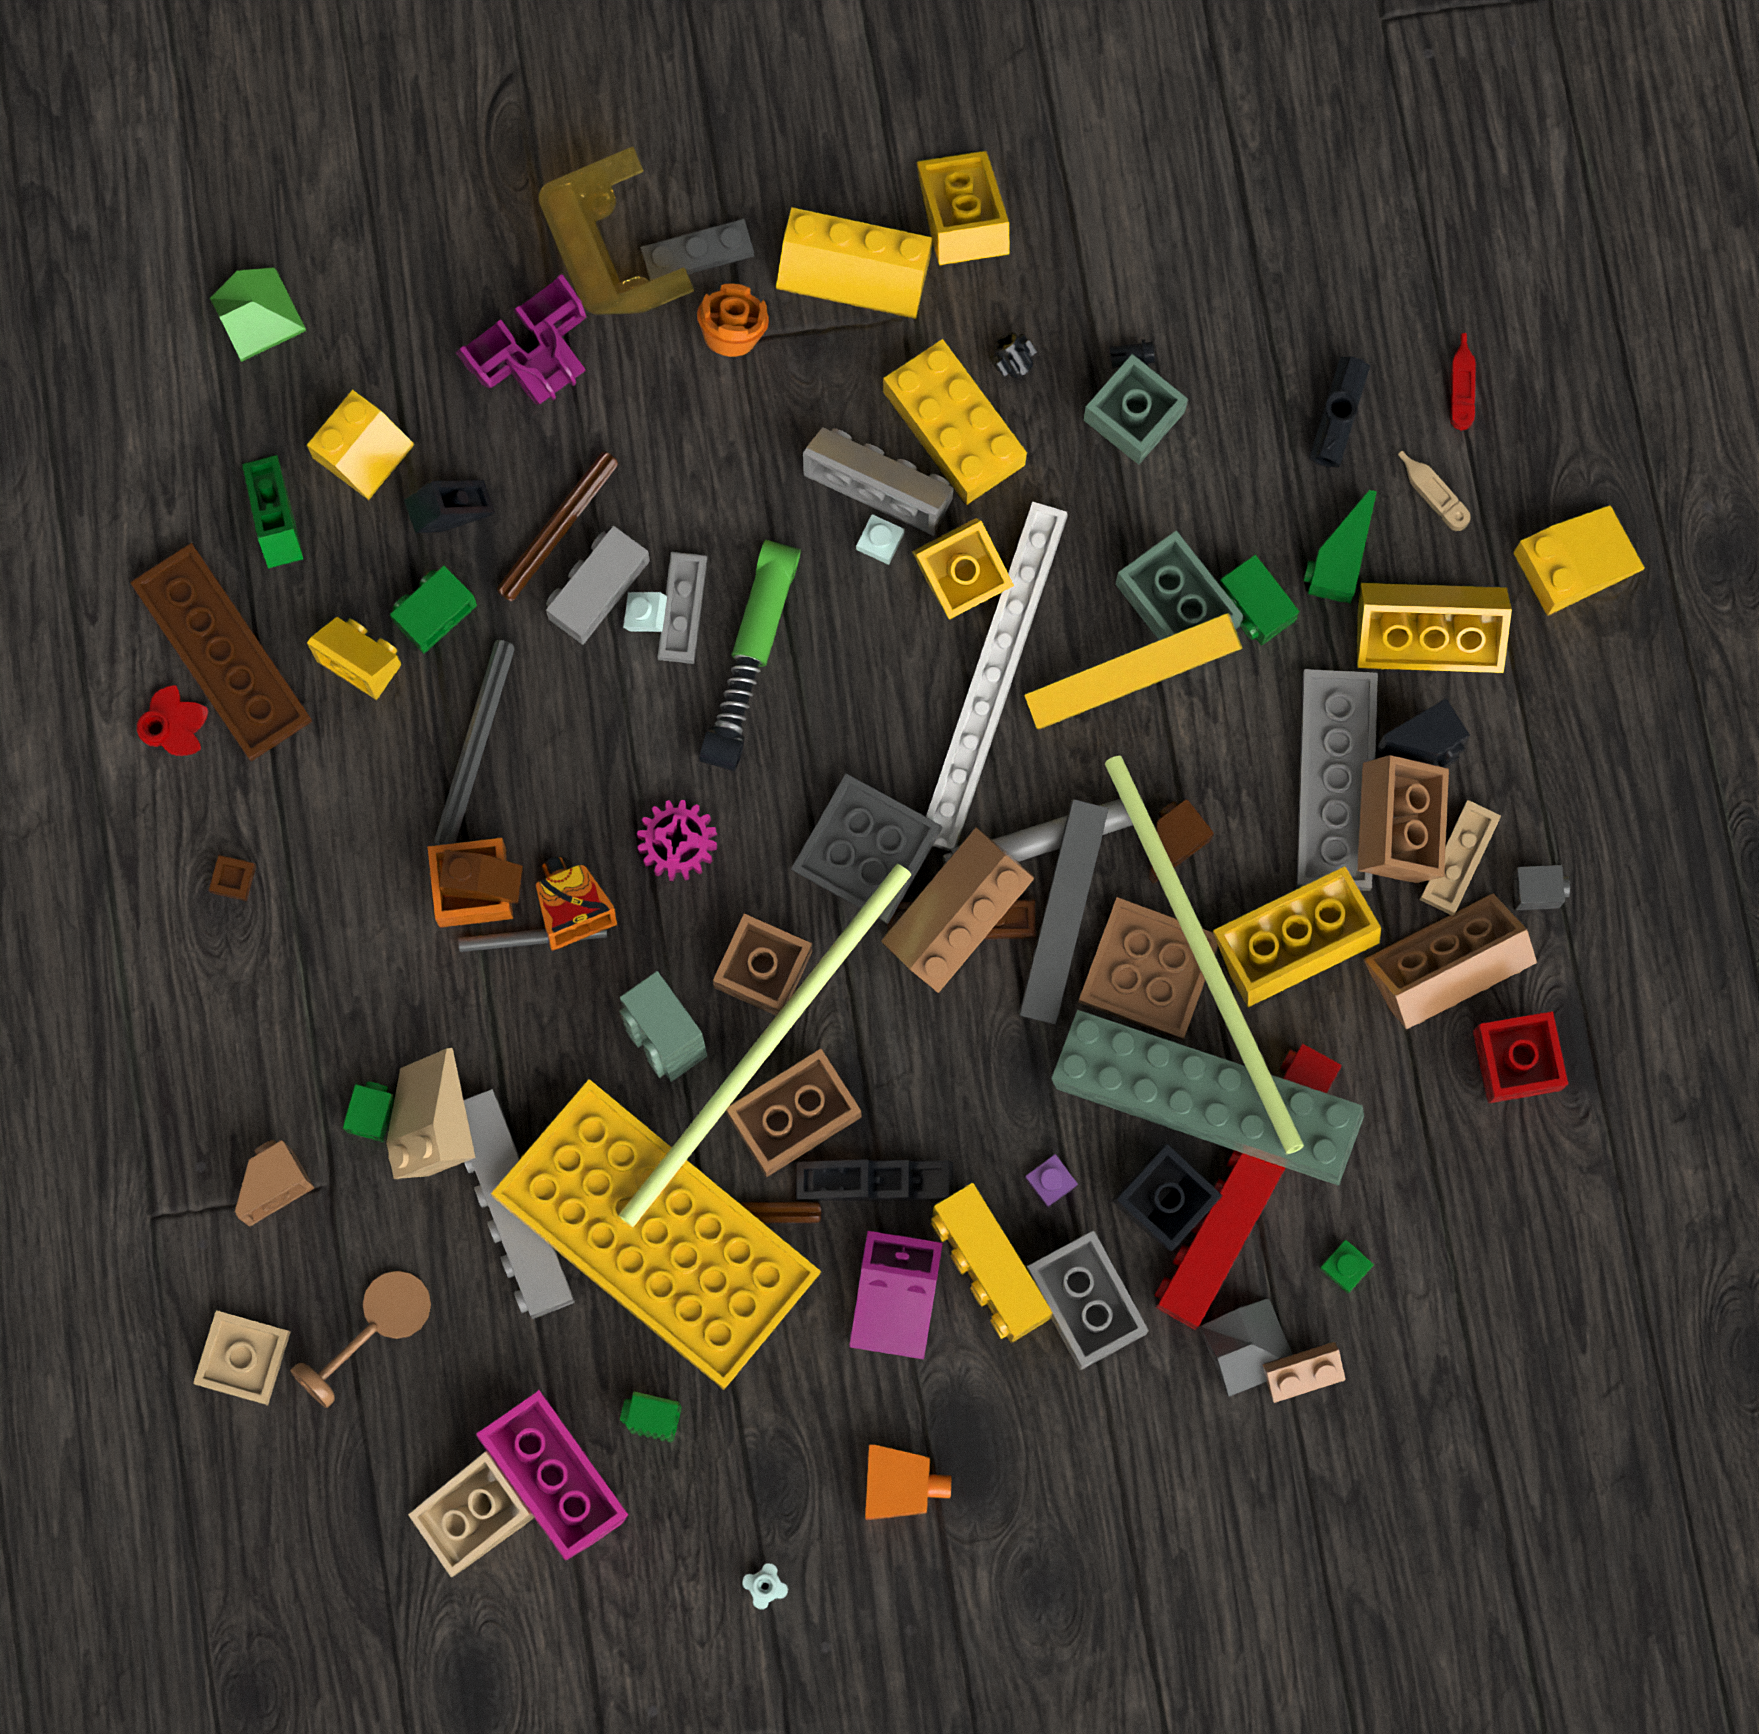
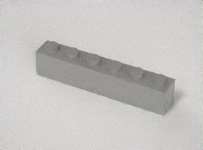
M491 1089L464 1100L476 1157L464 1162L468 1173L475 1171L480 1185L474 1187L481 1207L489 1206L494 1219L488 1221L487 1224L494 1242L502 1241L507 1255L500 1258L508 1278L515 1276L520 1290L515 1291L514 1295L521 1313L529 1311L532 1319L575 1303L555 1249L491 1196L493 1190L520 1160L496 1094Z

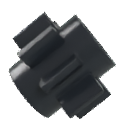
M1010 332L1002 335L994 342L993 349L996 354L989 357L996 370L1000 371L1004 377L1009 374L1015 378L1030 371L1034 364L1030 356L1035 355L1037 350L1030 339H1026L1023 333L1017 336L1016 333Z

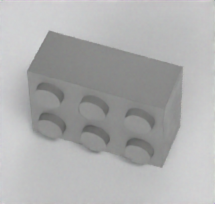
M1094 1230L1027 1266L1028 1273L1053 1312L1051 1319L1079 1370L1090 1366L1149 1332Z

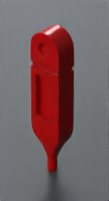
M1461 333V344L1455 353L1451 365L1450 420L1453 427L1457 430L1470 428L1475 418L1476 363L1467 345V333Z

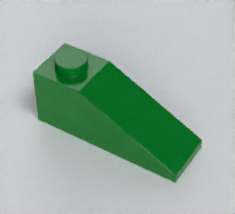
M278 455L242 464L257 538L267 567L272 568L302 560L303 554Z
M1369 490L1319 549L1315 561L1308 560L1304 581L1310 583L1309 595L1351 603L1356 589L1377 491Z

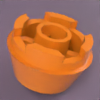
M723 284L720 291L714 292L709 296L706 294L697 311L698 322L706 344L714 352L730 357L744 355L752 350L766 332L769 325L766 303L764 300L760 302L758 298L751 295L749 287L739 284Z

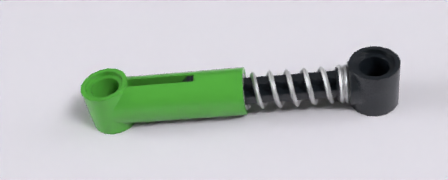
M766 539L763 543L757 563L756 576L731 655L737 662L736 666L731 668L733 677L727 681L730 687L729 690L724 692L725 702L720 704L722 713L716 717V725L712 728L709 727L706 732L699 762L731 771H736L745 741V737L741 734L743 731L741 723L742 720H746L744 717L745 710L750 708L747 703L749 696H753L751 693L752 686L757 684L755 676L756 673L760 672L758 666L764 667L768 662L787 593L798 567L801 549Z

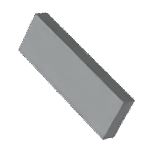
M671 552L666 587L667 601L663 630L660 633L658 660L690 664L695 662L708 560L706 555Z

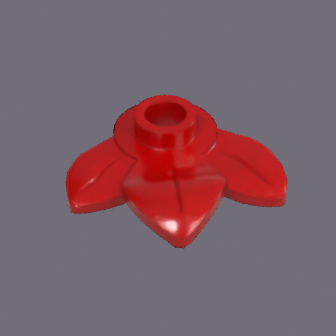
M168 686L159 690L152 697L149 711L145 712L137 722V734L149 746H162L171 755L188 756L201 749V745L193 733L197 732L204 725L209 710L207 707L195 702H180V693L177 686ZM155 723H159L162 725L161 732L156 735L151 734L150 727Z

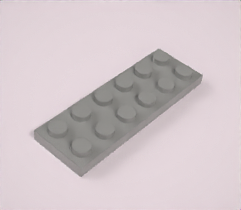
M1304 669L1296 887H1303L1346 866L1359 890L1370 891L1372 889V874L1357 871L1362 767L1364 762L1375 760L1378 673Z

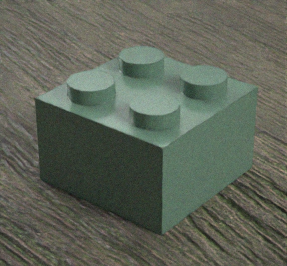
M1132 354L1086 406L1083 420L1139 465L1185 413L1188 398Z

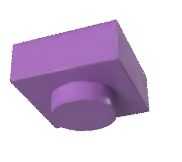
M1056 1154L1025 1176L1027 1182L1047 1208L1078 1185Z

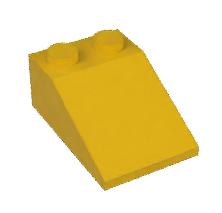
M987 151L918 161V175L932 243L939 265L1009 254V220Z
M1611 505L1548 527L1521 540L1514 551L1517 561L1547 616L1644 570L1641 560Z

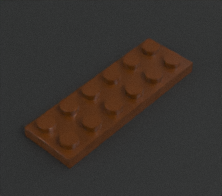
M192 543L130 582L250 761L261 756L312 722L308 713Z

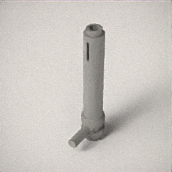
M1121 798L1098 805L1109 808L1103 835L1133 826ZM1068 815L991 840L1018 862L1060 849ZM959 846L950 849V853L942 855L944 864L949 860V858L954 854V852L959 848Z

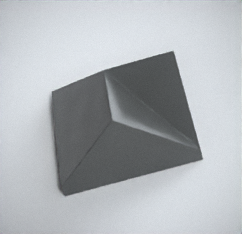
M1269 1298L1238 1308L1199 1326L1228 1397L1267 1382L1263 1364L1293 1355Z

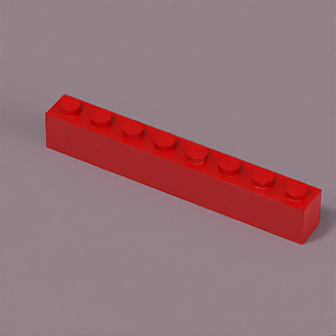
M1302 1043L1297 1052L1290 1049L1280 1069L1286 1072L1282 1079L1327 1093L1342 1065ZM1234 1150L1226 1165L1232 1168V1171L1226 1181L1219 1178L1214 1186L1223 1196L1191 1230L1196 1233V1236L1190 1247L1182 1244L1172 1263L1178 1266L1172 1279L1165 1276L1154 1295L1160 1299L1156 1306L1158 1310L1194 1330L1199 1327L1282 1176L1285 1167Z

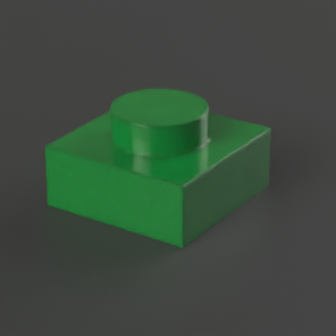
M1344 1240L1321 1266L1320 1270L1348 1294L1374 1264L1351 1243Z

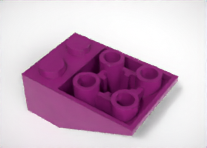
M872 1231L867 1232L850 1348L924 1360L943 1243Z

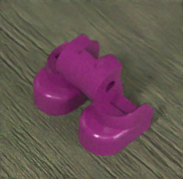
M562 274L546 288L514 310L529 331L534 332L540 346L527 354L515 343V338L502 320H499L482 335L456 352L466 368L475 374L483 386L491 389L512 373L529 398L536 405H540L548 398L554 401L557 391L568 383L574 386L576 384L575 378L586 371L562 338L564 334L587 318L581 300Z

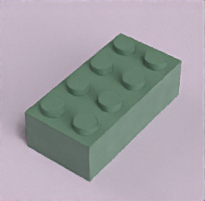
M658 971L620 997L623 1009L619 1012L622 1016L625 1030L638 1048L641 1045L644 1046L643 1049L646 1052L647 1061L659 1078L665 1074L670 1082H672L707 1057L702 1032Z

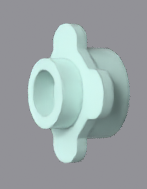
M765 1564L761 1571L754 1575L747 1574L743 1579V1587L750 1590L754 1598L753 1605L758 1609H765L770 1601L776 1598L782 1599L787 1595L788 1588L786 1584L780 1582L776 1575L777 1568L773 1564ZM763 1583L769 1584L767 1590L762 1589L761 1585Z

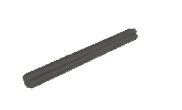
M496 640L435 836L434 841L436 845L456 843L514 653V646L510 642Z

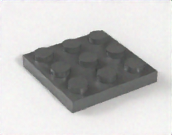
M845 774L791 870L861 909L895 865L900 864L911 873V876L878 917V919L888 924L943 827L854 777Z

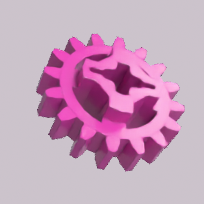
M668 800L665 805L666 810L661 812L656 806L652 808L653 819L643 817L642 823L647 830L638 831L637 836L646 842L640 844L638 850L642 854L648 853L643 860L646 867L654 863L656 864L655 875L660 876L665 870L668 871L670 881L675 879L676 873H682L684 880H689L690 870L694 869L699 875L703 873L700 864L702 861L709 864L712 863V857L707 851L717 850V842L709 840V838L717 835L716 828H706L711 821V817L709 814L699 817V805L696 804L691 810H688L685 800H681L678 808H673L672 803ZM673 818V821L664 828L658 827L664 821ZM688 820L699 828L702 836L690 831L687 827ZM680 827L684 841L679 843V847L676 848V853L674 854L670 839H675ZM653 845L665 850L667 861L658 856ZM691 852L697 853L692 859L682 863V859Z

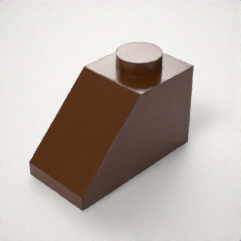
M1188 799L1179 805L1176 801H1173L1158 813L1160 819L1157 821L1155 829L1174 868L1211 842L1214 835L1213 831ZM1150 862L1148 879L1154 884L1159 879Z
M445 850L440 888L445 896L518 903L523 866L484 854Z

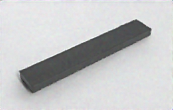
M1075 799L1071 800L1019 1016L1050 1024H1056L1109 808Z

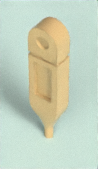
M1401 451L1398 456L1405 462L1411 485L1438 516L1442 517L1441 519L1449 528L1455 531L1465 529L1471 518L1468 509L1461 501H1458L1455 494L1428 465L1410 459Z

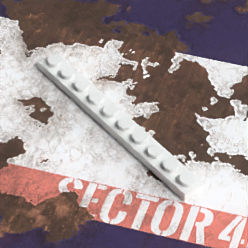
M1032 502L1008 573L1014 586L1003 591L1000 596L926 815L927 818L943 827L933 844L934 847L950 851V849L957 846L1067 519L1066 511Z

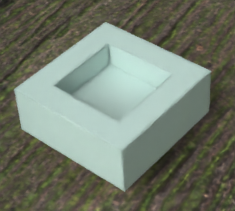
M872 514L856 545V550L889 565L905 533V529Z
M628 592L624 628L629 631H662L667 596L661 592Z

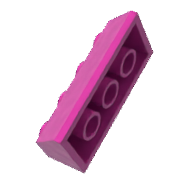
M540 1390L476 1434L565 1561L593 1545L621 1525L627 1518V1512Z

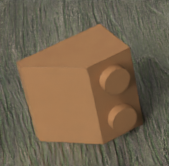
M275 1140L264 1143L255 1150L256 1156L249 1159L235 1209L237 1217L249 1227L314 1189L294 1151L283 1140L278 1143Z

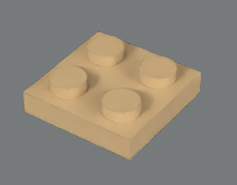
M216 1310L193 1384L268 1405L290 1332Z

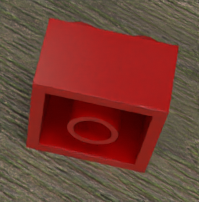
M1553 1011L1482 1023L1473 1030L1488 1104L1558 1092L1568 1085Z

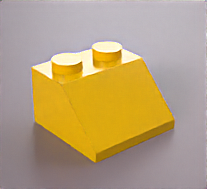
M354 390L349 393L307 444L313 459L368 500L414 446L413 442L381 410Z
M977 518L912 551L927 583L948 619L1014 586L982 521Z
M338 617L334 618L307 642L314 658L318 663L377 700L401 666L400 660L396 655L398 650L381 638L375 642L366 636L367 630L356 621L349 619L346 623Z

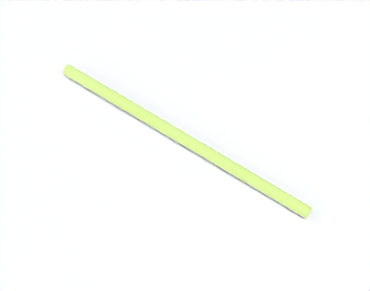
M1114 756L1105 762V766L1286 1154L1294 1153L1304 1146L1122 756Z
M900 864L895 865L618 1216L634 1227L910 878L911 873Z

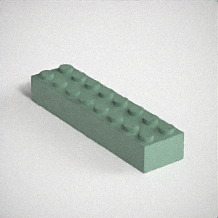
M1077 1010L1052 1076V1081L1057 1090L1338 1186L1364 1118L1362 1105L1271 1075L1304 1145L1300 1150L1286 1154L1246 1066Z

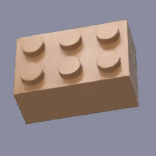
M1391 755L1363 763L1357 871L1412 883L1444 877L1449 769Z
M822 1049L814 1052L726 1109L727 1116L766 1177L861 1118L860 1108Z

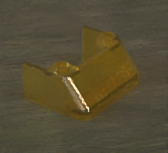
M633 146L545 184L539 193L540 206L583 307L589 313L595 315L643 313L694 291L685 267L652 281L643 277H633L620 282L596 221L609 216L615 209L616 196L611 185L644 172Z

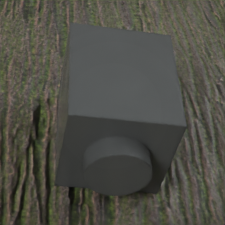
M1562 865L1517 867L1512 874L1515 910L1557 909L1565 902V898L1570 896L1568 875L1563 876Z

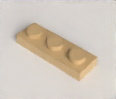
M1467 800L1445 845L1444 877L1428 881L1420 898L1421 901L1452 916L1456 913L1501 815Z

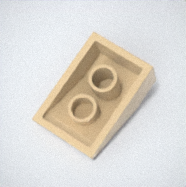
M453 1048L444 1049L400 1068L386 1142L394 1179L430 1176L476 1158Z
M488 1451L484 1452L408 1514L451 1577L457 1575L534 1518Z

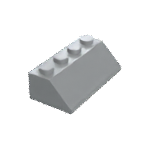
M823 427L803 453L804 476L926 533L935 535L953 499L954 488L949 486L950 483L945 478L936 474L927 476L916 471L917 467L904 459L894 461L884 456V452L874 445L865 444L862 446L851 441V436L842 430L833 428L830 431Z

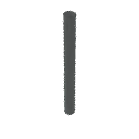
M546 929L458 937L460 952L549 943ZM607 929L581 940L608 937Z

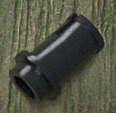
M1141 339L1142 343L1109 346L1112 369L1121 367L1132 354L1147 366L1148 364L1155 363L1153 341L1145 342V339Z

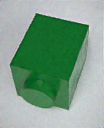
M369 1081L366 1082L365 1087L355 1085L343 1126L347 1133L384 1142L395 1099L392 1094L387 1093L388 1087Z

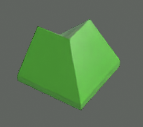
M275 268L238 270L210 298L241 362L306 331Z

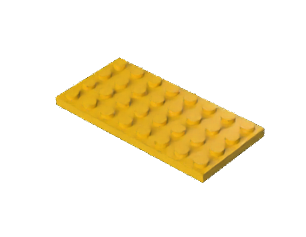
M589 1079L493 1190L491 1196L724 1390L820 1275L821 1271L687 1160L634 1227L618 1216L672 1147Z

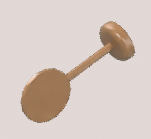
M400 1271L384 1273L373 1280L365 1292L363 1301L364 1315L369 1325L318 1374L307 1364L298 1363L290 1370L293 1376L316 1401L325 1408H328L334 1402L335 1394L324 1380L374 1332L384 1337L399 1339L409 1337L423 1327L429 1317L431 1308L429 1292L423 1282L410 1273Z

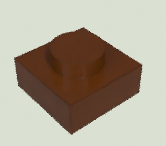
M218 855L209 891L213 894L247 901L256 865L251 862Z

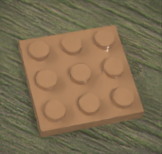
M1117 897L1078 1002L1183 1041L1205 978L1178 920ZM1203 929L1215 955L1218 946L1213 932Z

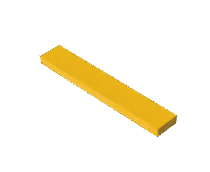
M1227 613L1025 694V698L1037 729H1042L1240 650L1242 646L1230 614Z

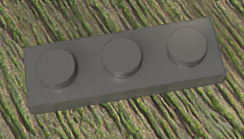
M744 219L641 247L651 285L754 257V250Z

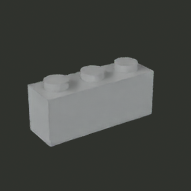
M615 526L608 533L603 531L598 535L591 546L593 552L585 562L581 559L574 565L568 576L571 578L563 589L557 588L546 602L548 606L546 609L548 619L582 645L650 562L648 551Z

